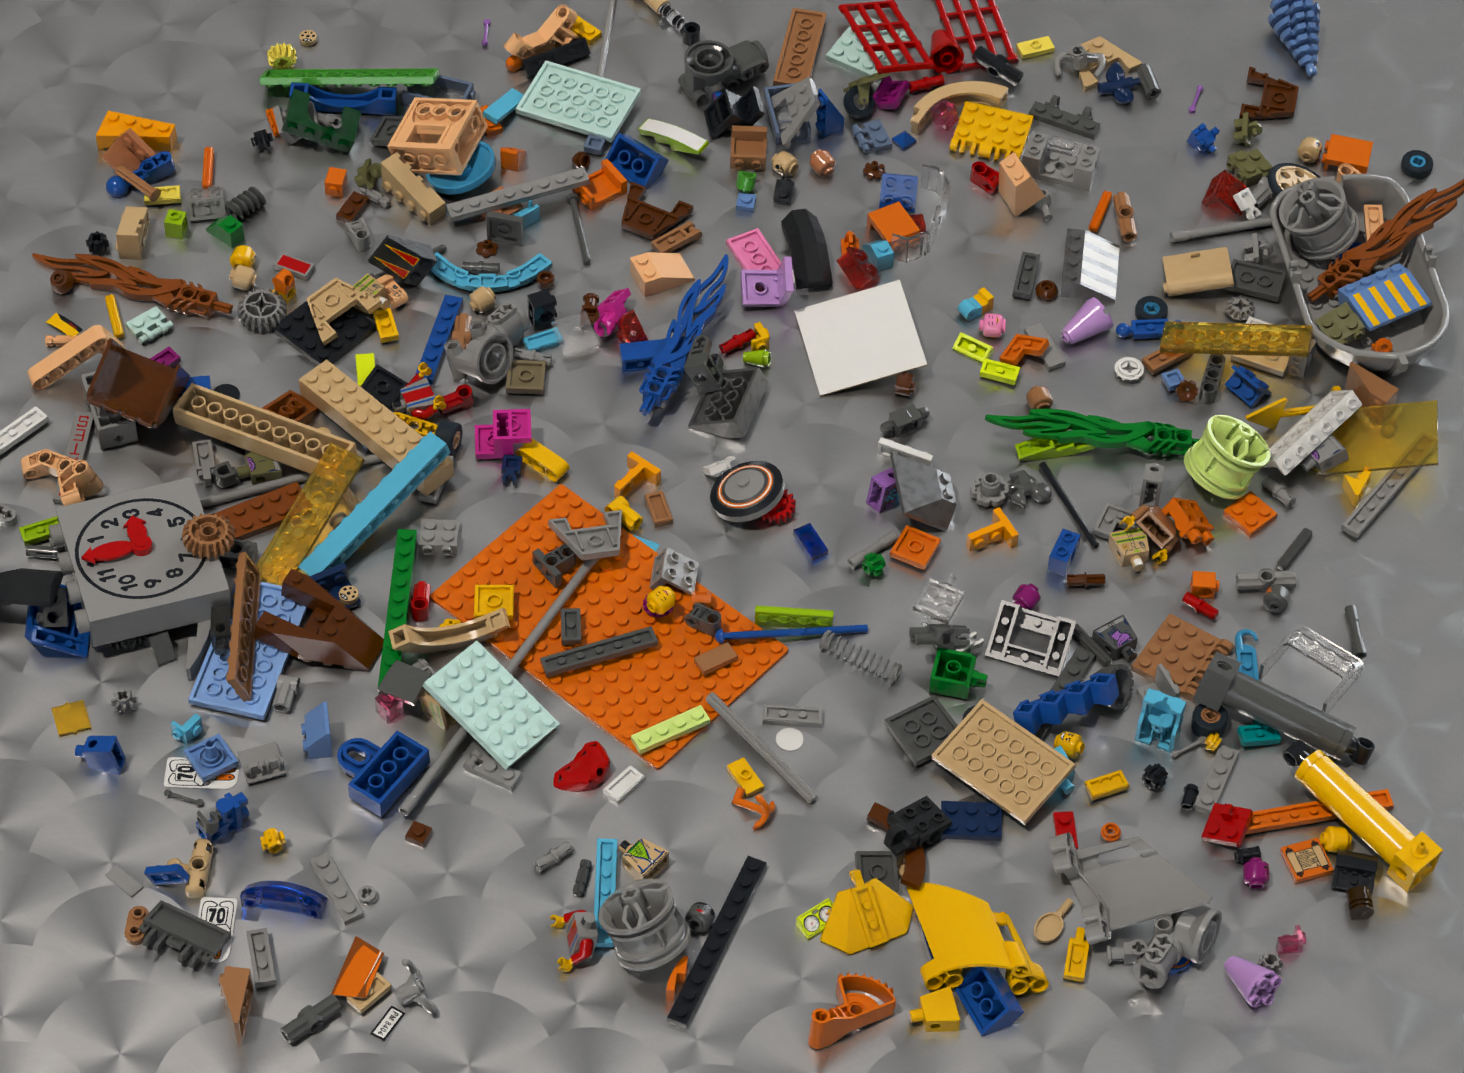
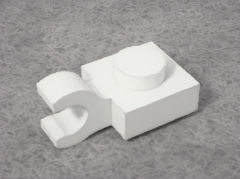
M728 456L722 461L702 467L705 475L712 477L720 476L723 474L722 471L732 468L730 462L736 458L735 456Z
M973 632L967 639L970 640V645L955 646L954 650L973 654L975 649L982 647L984 639L981 638L975 641L977 633Z

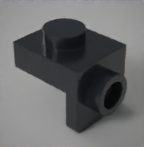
M786 177L776 179L773 201L791 204L793 190L795 189V183L792 179Z

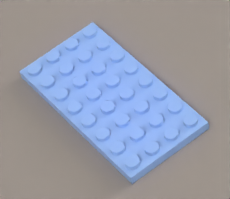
M261 582L258 620L262 613L266 611L301 627L308 607L281 596L282 586ZM235 585L230 594L232 609L234 608L233 594L235 593ZM232 615L223 616L213 636V645L211 641L192 688L188 703L265 720L276 692L278 676L283 674L290 654L256 639L251 701L243 702L226 679L229 668L228 657L230 656V626L233 619Z

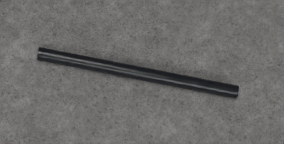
M1041 462L1039 464L1040 469L1091 547L1096 549L1099 543L1047 464Z

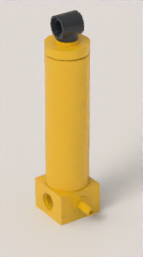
M1297 740L1282 753L1283 759L1289 766L1293 768L1298 767L1294 778L1390 865L1386 874L1407 893L1435 869L1443 849L1423 831L1415 837L1321 750L1311 754L1308 745L1301 740Z

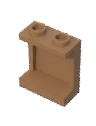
M732 125L730 169H766L767 127Z

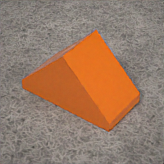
M501 147V168L518 172L526 150Z

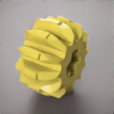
M284 42L283 44L277 43L276 46H271L267 53L269 66H272L273 69L293 68L297 61L295 48L291 44L286 45Z

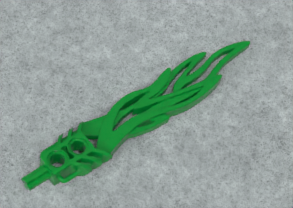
M1031 409L1029 415L985 416V420L989 423L1008 429L1023 430V435L1032 438L1058 440L1059 444L1086 443L1105 449L1130 447L1142 451L1144 454L1149 455L1153 453V455H1162L1164 457H1169L1173 454L1184 456L1186 451L1200 440L1192 438V430L1176 428L1171 424L1153 423L1150 421L1120 423L1105 417L1085 416L1076 412L1059 409Z

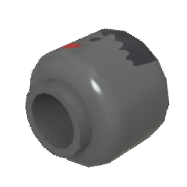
M696 902L686 913L685 920L693 932H705L713 923L715 912L710 905L704 902Z

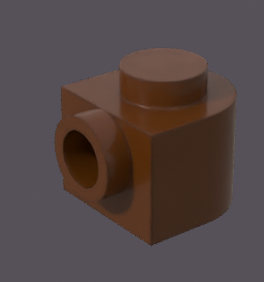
M903 372V375L898 374L895 394L910 397V394L915 392L916 382H913L914 374Z

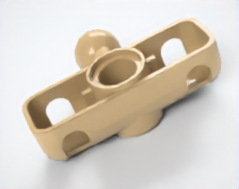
M197 839L194 842L189 864L182 863L178 858H172L167 862V865L180 864L190 875L185 886V893L189 898L200 899L205 895L213 856V845L207 839ZM207 847L211 848V853L206 850ZM200 880L204 882V889L199 886Z

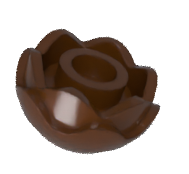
M1050 280L1039 282L1035 288L1036 295L1043 301L1053 300L1058 295L1056 284Z

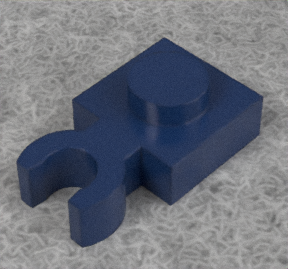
M503 456L501 467L503 485L506 484L508 479L513 480V486L517 484L516 475L520 476L522 456Z

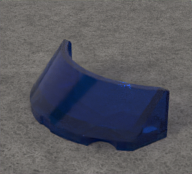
M284 881L255 882L247 885L240 895L241 905L245 908H252L255 901H257V904H261L262 900L299 905L303 912L308 909L311 911V917L319 920L323 918L328 900L327 897L310 888Z

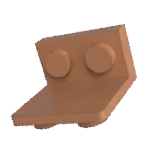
M129 128L119 135L101 158L114 171H116L117 166L123 165L133 172L139 169L138 167L142 161L154 156L156 153Z

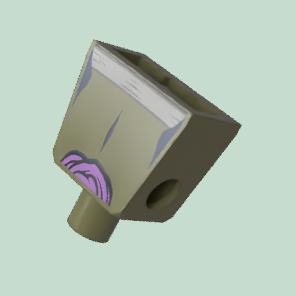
M254 452L244 456L245 466L236 468L238 479L250 477L252 485L283 478L282 469L278 461Z

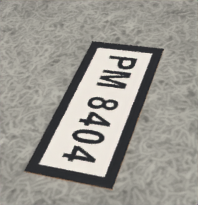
M391 1006L370 1034L385 1041L405 1013Z

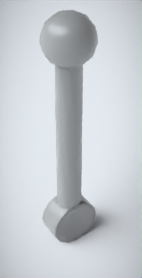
M1201 736L1198 741L1180 750H1173L1171 752L1172 757L1177 758L1180 753L1199 744H1205L1204 742L1207 737Z

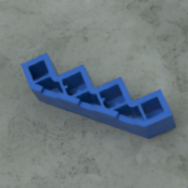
M1096 673L1090 676V680L1082 683L1077 680L1064 685L1065 689L1058 692L1051 690L1040 694L1037 700L1031 702L1028 699L1019 703L1013 712L1014 721L1030 733L1036 734L1043 723L1052 725L1062 724L1068 714L1087 715L1094 704L1113 705L1119 696L1116 675Z

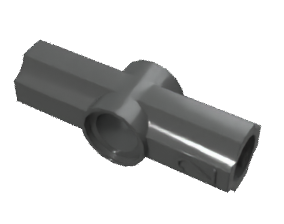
M331 994L314 1006L308 1005L298 1013L297 1018L280 1028V1032L285 1041L292 1044L309 1032L315 1033L319 1031L326 1020L342 1010V1006L338 999Z

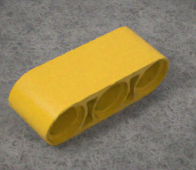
M532 439V443H524L516 450L517 456H522L525 464L553 482H557L570 470L569 464L563 458Z

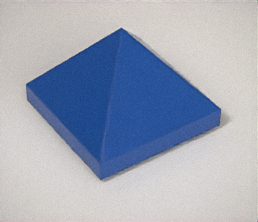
M905 130L892 138V141L903 150L917 142Z

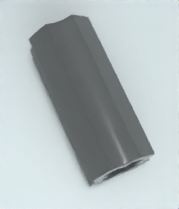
M1146 63L1141 64L1136 71L1146 96L1151 99L1158 98L1161 94V88L1152 67Z

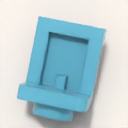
M196 713L182 726L175 721L170 723L173 737L177 740H182L186 744L198 736L203 729L202 719Z

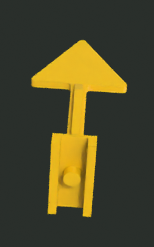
M1333 386L1331 391L1342 390L1340 386ZM1284 397L1246 415L1245 418L1250 422L1275 430L1281 417L1306 415L1316 405L1284 409L1288 401ZM1348 419L1341 426H1349Z

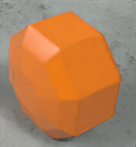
M514 55L509 56L506 60V68L511 72L519 70L522 66V59Z

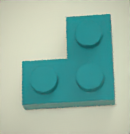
M1253 719L1254 725L1238 726L1237 733L1242 747L1279 744L1281 741L1278 731Z

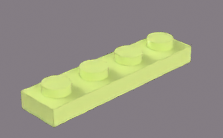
M699 705L631 735V741L641 755L709 725L710 718L703 707Z

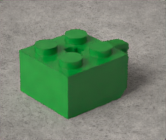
M938 648L930 677L929 692L968 700L970 688H985L988 675L975 670L976 657L973 654Z

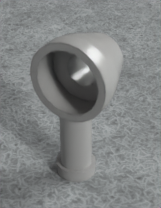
M1041 189L1045 197L1035 203L1034 206L1042 209L1045 221H1050L1053 218L1049 210L1051 197L1046 189Z

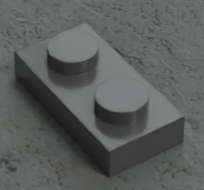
M580 608L561 609L562 645L581 644Z

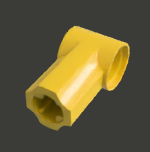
M618 496L604 508L605 512L622 510L621 523L631 531H636L643 522V517L630 508L628 501L623 496Z

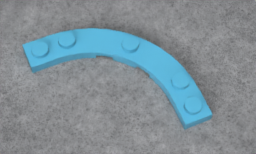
M436 252L437 262L430 271L446 283L464 290L475 291L479 287L484 286L486 288L489 287L493 292H501L515 289L537 279L538 273L548 271L553 265L549 259L539 253L525 264L506 271L504 275L479 274L478 276L469 274V271L455 266Z

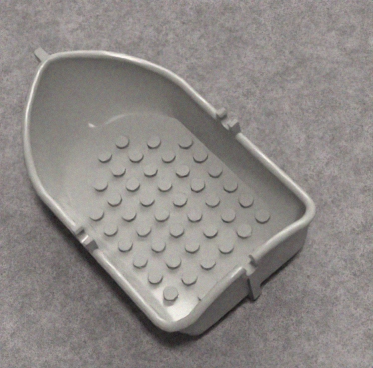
M1374 174L1341 175L1342 180L1339 184L1346 194L1347 204L1356 212L1360 220L1359 234L1354 242L1362 244L1366 242L1364 204L1382 205L1383 221L1386 222L1389 219L1392 220L1410 202L1404 189L1387 176ZM1334 176L1322 177L1335 180ZM1298 184L1285 188L1276 196L1271 204L1270 220L1305 325L1317 341L1316 343L1330 358L1347 366H1350V363L1353 361L1368 371H1378L1386 378L1396 377L1401 372L1407 371L1408 365L1416 362L1442 339L1450 318L1448 303L1435 270L1437 256L1432 255L1433 245H1426L1421 233L1412 238L1399 253L1378 262L1370 275H1373L1378 271L1400 263L1412 273L1431 300L1432 305L1372 331L1366 329V333L1362 338L1349 342L1347 346L1322 333L1314 321L1339 306L1338 294L1332 299L1325 294L1314 303H1311L1306 296L1318 287L1317 277L1328 269L1329 263L1333 261V265L1335 264L1336 256L1326 260H1311L1303 257L1297 251L1292 234L1280 221L1279 208L1286 194ZM1380 338H1386L1391 341L1393 348L1391 352H1375L1371 350V344Z

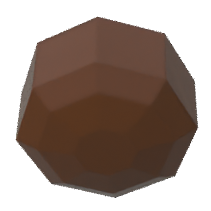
M543 271L538 273L537 284L540 288L549 289L553 287L555 276L551 272Z

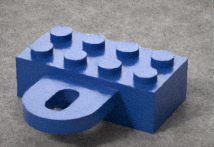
M398 730L381 748L369 740L354 738L344 742L337 753L339 767L353 777L352 781L348 784L349 798L379 817H382L430 764L429 749ZM355 751L366 759L364 761H357L347 754Z

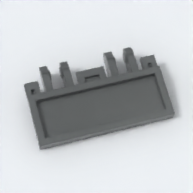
M162 900L143 919V923L138 928L140 932L147 933L142 943L146 947H149L156 938H159L153 948L156 952H160L166 944L180 951L182 950L178 957V962L182 964L194 954L189 962V967L193 969L201 961L209 964L231 939V932Z

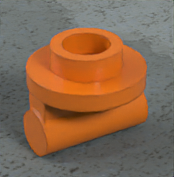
M1380 338L1371 344V350L1375 352H1391L1393 348L1391 341L1386 338Z

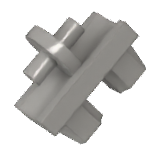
M1253 233L1252 239L1243 241L1245 252H1253L1244 255L1246 262L1263 265L1262 256L1268 258L1274 252L1273 246L1267 241L1261 244L1258 240V233Z

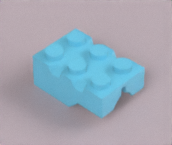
M1149 688L1143 699L1135 741L1150 745L1153 739H1158L1159 744L1157 748L1171 753L1181 734L1186 701Z

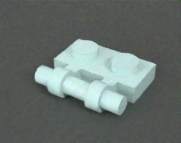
M157 306L125 323L129 332L136 339L138 338L141 344L153 341L154 337L160 334L164 335L169 329L174 327L171 321L167 322L166 316Z

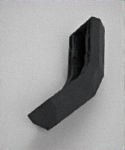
M807 209L791 210L781 221V226L792 257L796 289L832 285L833 280L827 244L817 217Z
M20 568L1 572L0 608L11 604L52 607L63 579L62 571Z

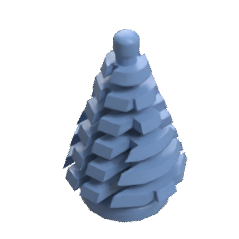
M1313 0L1271 1L1270 9L1272 14L1268 17V23L1273 28L1277 36L1280 35V41L1284 42L1289 52L1292 53L1294 60H1299L1298 64L1301 68L1306 67L1307 75L1309 77L1315 76L1317 74L1315 65L1318 63L1317 54L1319 51V37L1317 38L1320 32L1321 11L1319 4L1316 1L1313 5Z

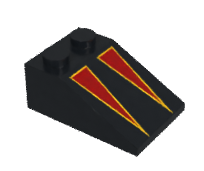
M387 235L368 259V262L403 283L418 286L436 264L437 258L431 245Z

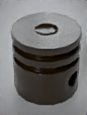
M1356 886L1347 891L1350 917L1356 920L1370 918L1374 914L1371 890L1365 886Z

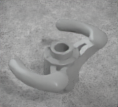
M1081 45L1073 46L1070 52L1059 53L1054 62V70L1057 76L1062 75L1060 67L1062 61L1071 63V66L1076 70H1083L1088 66V63L1098 61L1099 66L1094 72L1095 77H1099L1106 66L1104 54L1088 53Z
M403 959L402 965L407 967L411 975L406 983L394 991L401 1006L416 1002L422 1005L430 1014H435L437 1011L435 1004L430 1002L423 993L426 989L420 980L421 974L412 961Z

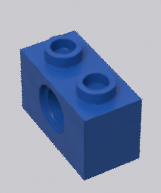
M1062 529L1049 556L1048 571L1066 576L1078 552L1080 534Z

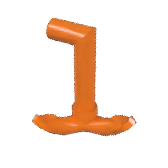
M737 787L732 804L762 815L752 827L753 830H757L766 823L770 814L774 812V801H771L768 805L762 795L755 796L759 804L744 800L742 796L745 789Z

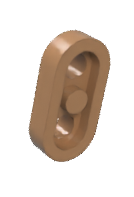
M135 906L128 913L124 934L127 943L130 945L143 943V939L146 934L138 930L139 926L143 923V919L149 914L148 910L143 906Z

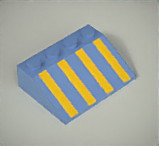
M1400 263L1338 289L1339 306L1347 302L1369 331L1432 305L1431 300L1412 273Z

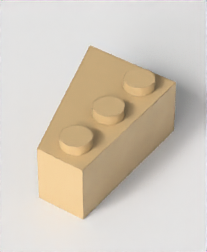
M126 206L124 213H122L121 222L116 233V251H119L120 259L142 260L149 224L148 207Z

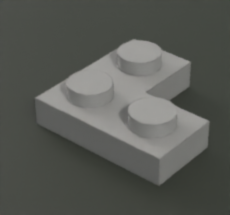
M1106 502L1092 534L1109 540V534L1114 532L1116 527L1122 529L1128 527L1126 523L1121 525L1119 523L1125 516H1130L1134 511ZM1134 521L1130 529L1137 528L1138 524Z

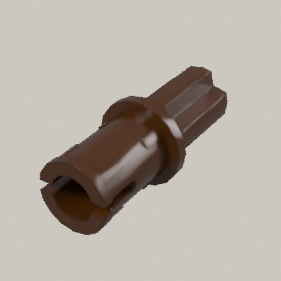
M1086 572L1076 575L1067 574V587L1085 586L1087 588V585H1101L1106 582L1105 574H1086Z

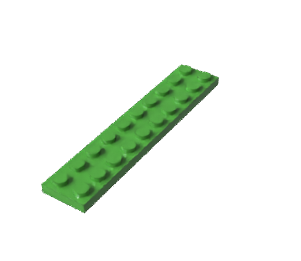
M439 68L266 69L259 78L260 85H265V87H275L276 85L291 87V82L309 83L318 87H326L328 84H334L335 87H343L345 84H352L353 87H360L362 84H369L371 87L380 86V84H387L389 87L397 86V84H404L407 87L414 86L415 84L431 86L439 77L440 72Z

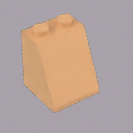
M1015 152L999 162V193L1015 217H1017L1043 199L1045 195Z

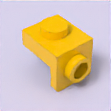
M761 322L755 323L753 331L756 339L751 340V351L768 350L770 338L768 329L764 328Z

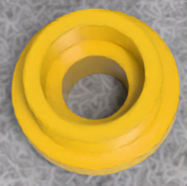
M1211 733L1204 742L1206 750L1210 749L1213 752L1221 743L1222 738L1219 737L1218 733L1215 735Z

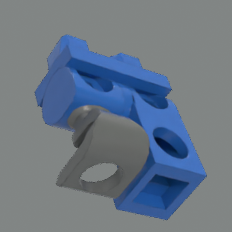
M230 792L225 794L224 798L216 802V811L210 812L211 819L209 821L198 810L197 834L202 839H207L213 844L231 833L235 827L237 829L243 826L242 820L249 816V811L246 807L248 799L242 792L235 796H232Z

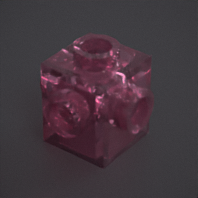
M941 99L931 108L933 122L939 128L941 127L948 131L959 121L956 106L945 99Z

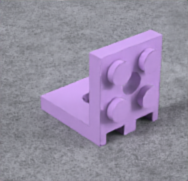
M784 256L777 270H741L742 306L785 307L794 292L792 257ZM755 285H762L764 291L758 292L755 289Z

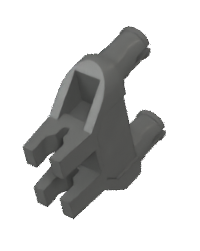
M929 624L927 627L909 628L910 639H915L916 645H933L935 648L970 645V640H966V637H957L963 633L970 634V629L965 625Z

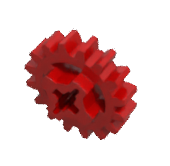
M788 489L784 490L779 503L762 516V521L769 519V524L773 521L779 524L780 520L787 522V517L792 518V513H795L796 499H793V494L788 495Z

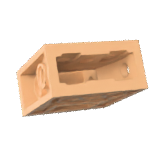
M414 97L387 147L391 155L398 152L401 155L400 160L404 164L408 163L412 167L411 171L413 173L462 175L488 125L477 100Z

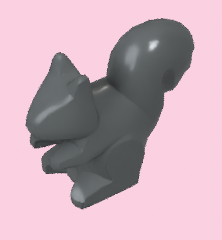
M1025 470L1009 475L1011 480L1008 481V484L1014 485L1010 487L1009 494H1011L1010 500L1013 503L1026 508V496L1031 495L1035 501L1041 503L1050 499L1052 495L1050 487L1044 483H1038Z

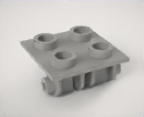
M276 741L237 752L248 785L287 774L284 760L280 756Z

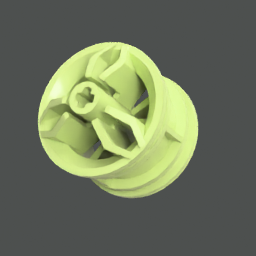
M1215 415L1208 420L1201 439L1186 451L1184 465L1191 477L1207 491L1222 498L1239 499L1247 492L1254 474L1269 462L1271 455L1265 440L1248 424L1231 416Z

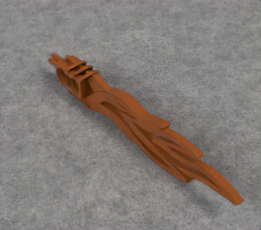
M1464 179L1440 192H1437V188H1433L1419 195L1406 204L1392 220L1389 219L1384 222L1367 242L1345 251L1342 259H1340V256L1336 258L1334 265L1333 261L1329 263L1328 269L1317 277L1318 287L1306 295L1309 301L1314 303L1325 294L1332 299L1338 294L1339 288L1369 276L1378 262L1396 255L1405 248L1412 238L1434 227L1433 223L1446 216L1457 206V198L1464 194Z
M32 253V257L37 263L54 271L67 270L74 276L75 283L90 285L92 290L114 291L132 300L155 301L168 310L186 315L199 314L212 318L215 311L228 315L232 314L233 305L218 301L217 293L203 289L201 284H197V287H195L193 282L189 281L188 285L183 279L157 278L145 270L133 266L126 267L117 261L96 255L75 254L76 259H62Z

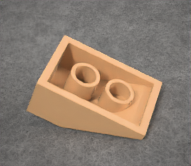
M646 252L630 258V273L644 297L695 281L680 253Z

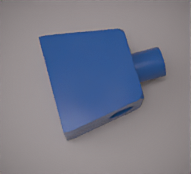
M88 736L84 745H77L75 748V755L77 757H84L88 767L91 769L120 775L126 761L116 736Z

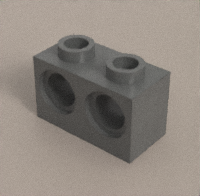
M59 588L52 607L38 606L39 612L36 615V621L40 627L47 629H63L68 627L66 588ZM49 613L54 615V623L48 620Z

